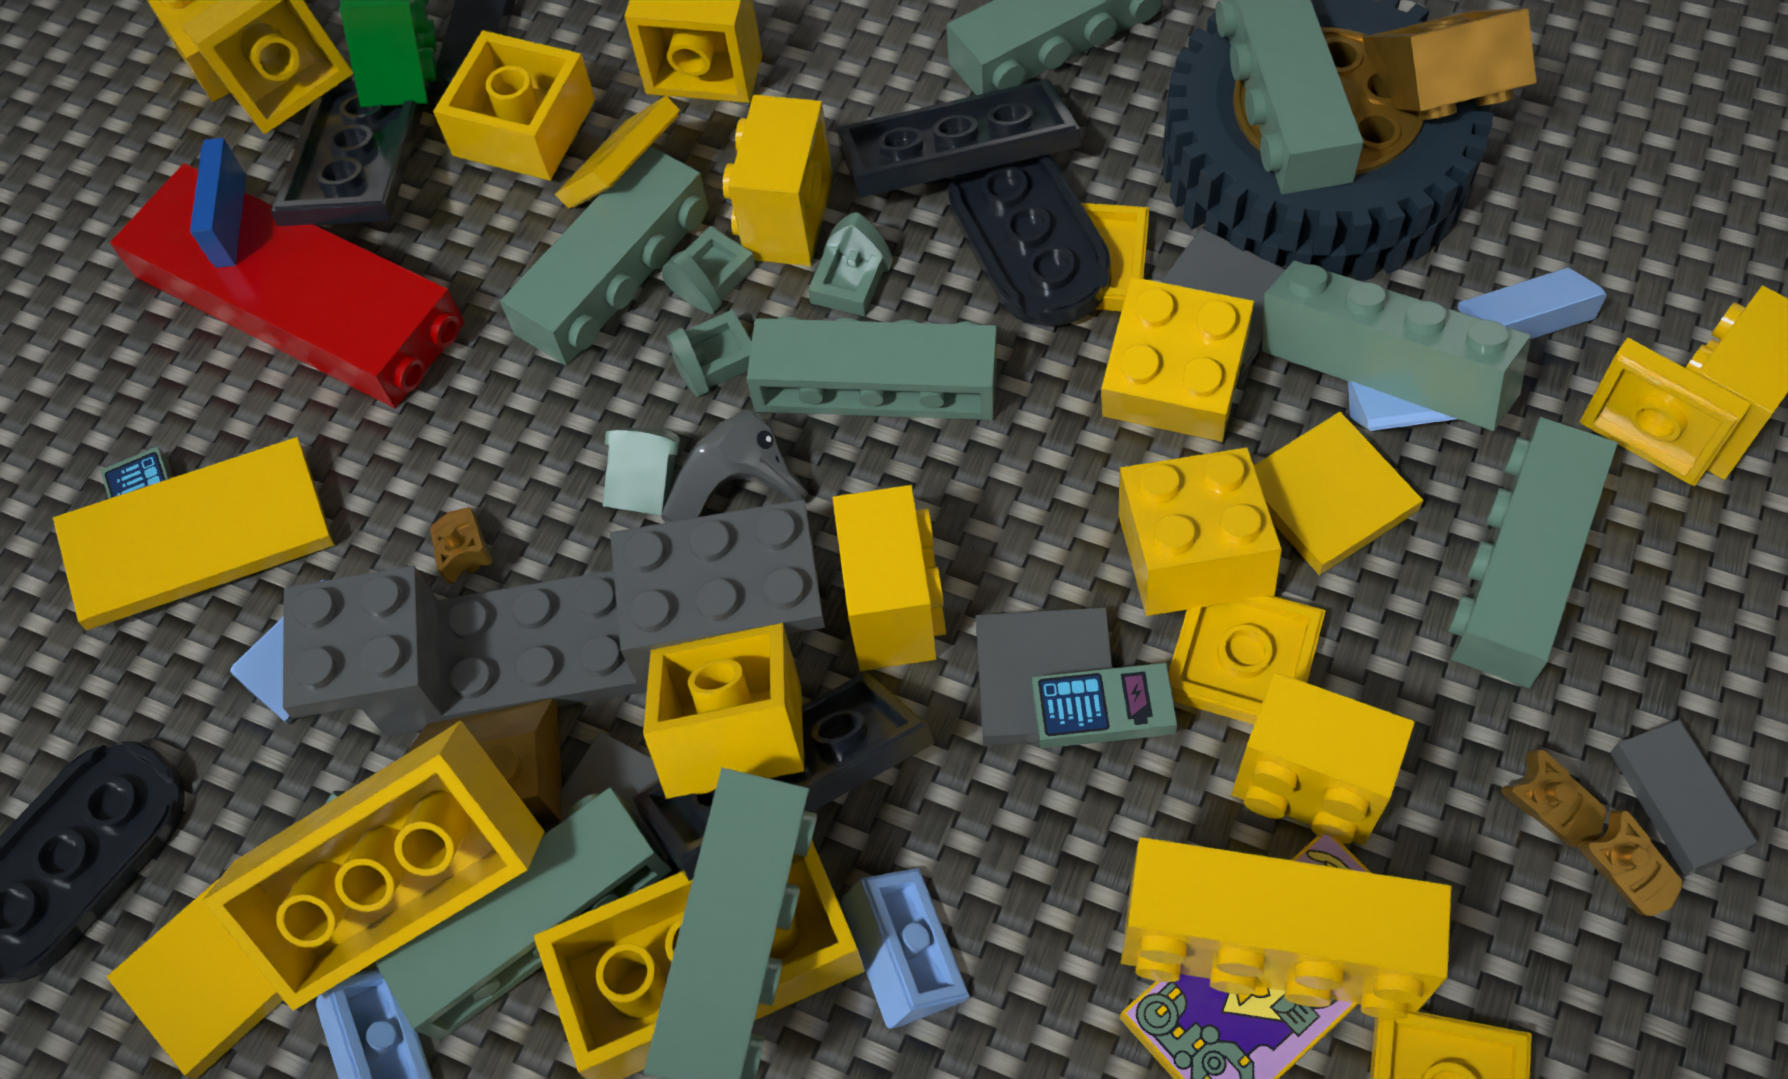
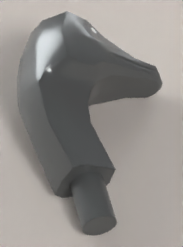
M745 410L717 424L691 449L675 480L661 518L665 523L703 517L709 501L716 491L731 480L743 479L758 482L781 492L792 501L803 500L807 498L809 493L789 467L778 447L770 426L759 415Z

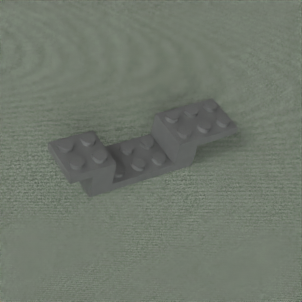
M805 499L610 532L613 570L441 600H437L415 565L285 587L283 709L292 718H299L360 707L383 735L387 737L422 731L430 723L550 698L557 702V707L644 693L647 692L650 651L652 649L783 623L786 634L825 628Z

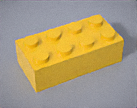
M459 721L236 859L202 901L290 1009L294 1011L527 871L545 831L464 723Z
M1139 837L1130 885L1121 964L1136 966L1135 973L1138 976L1154 981L1176 982L1180 980V974L1209 978L1210 987L1226 993L1252 994L1255 992L1256 986L1285 991V999L1298 1005L1326 1007L1331 1004V999L1361 1004V1012L1371 1017L1389 1020L1405 1019L1408 1012L1416 1013L1447 979L1451 886Z
M812 839L806 857L793 854L787 883L800 886L798 900L790 930L776 927L769 956L783 960L778 986L772 1006L758 1003L754 1020L865 972L858 948ZM682 872L533 935L578 1073L585 1079H623L645 1068L693 881H688Z

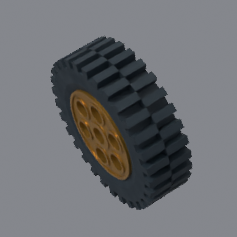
M1311 0L1363 139V146L1353 183L1281 195L1274 171L1266 172L1260 152L1262 136L1258 125L1251 126L1247 119L1245 109L1246 88L1243 80L1236 81L1233 77L1230 64L1231 44L1228 36L1221 37L1219 35L1215 12L1208 18L1206 31L1197 28L1189 37L1188 50L1181 49L1176 59L1175 72L1171 74L1162 149L1165 183H1171L1170 197L1175 208L1185 204L1183 220L1191 230L1205 223V230L1229 241L1230 245L1242 251L1247 250L1259 256L1260 259L1267 260L1275 265L1289 266L1293 261L1316 265L1326 271L1342 275L1343 269L1351 268L1355 280L1372 279L1378 261L1387 274L1402 269L1406 254L1414 261H1417L1428 253L1432 240L1439 244L1448 235L1452 222L1457 223L1464 210L1489 140L1488 136L1492 128L1494 113L1489 112L1491 104L1478 106L1476 105V99L1473 98L1457 102V112L1454 114L1425 120L1419 119L1418 111L1395 109L1364 49L1363 37L1426 22L1430 10L1415 3L1407 13L1398 9L1401 0H1381V2L1374 0Z

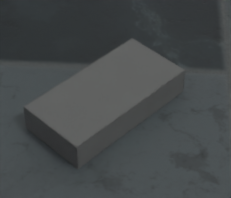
M1680 719L1622 741L1610 752L1685 877L1744 854L1758 844Z

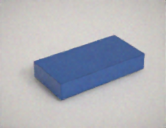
M224 138L207 139L202 144L190 228L191 234L215 268L236 266L246 174Z

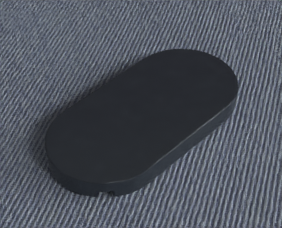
M1049 154L956 175L953 183L950 181L948 196L953 217L999 301L1010 314L1030 324L1057 326L1077 321L1091 313L1101 304L1112 279L1108 248L1059 166Z
M121 741L124 745H115L108 748L103 744L85 751L71 761L1 834L0 984L26 981L44 973L59 962L164 847L175 832L184 809L185 792L183 781L175 766L151 746L137 741Z

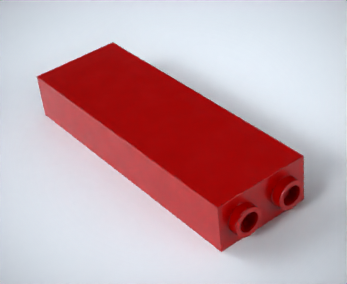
M185 163L178 168L109 242L134 277L394 409L410 391L418 387L426 370L442 350L449 347L455 341L460 328L465 323L449 289L313 224L277 226L271 212L273 205L244 192L236 266L215 268L190 232L198 169Z

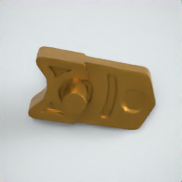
M470 507L450 511L430 527L437 570L447 584H453L464 571L473 573L481 565H490L492 563V558L477 517Z
M1528 751L1526 753L1527 771L1524 779L1518 784L1502 787V794L1571 848H1578L1577 844L1579 841H1593L1601 836L1606 816L1604 805L1573 779L1570 773L1546 751Z
M1621 810L1611 811L1608 829L1603 837L1596 841L1578 842L1577 847L1601 875L1606 877L1636 913L1643 916H1653L1673 908L1683 882L1651 843V838L1629 812Z

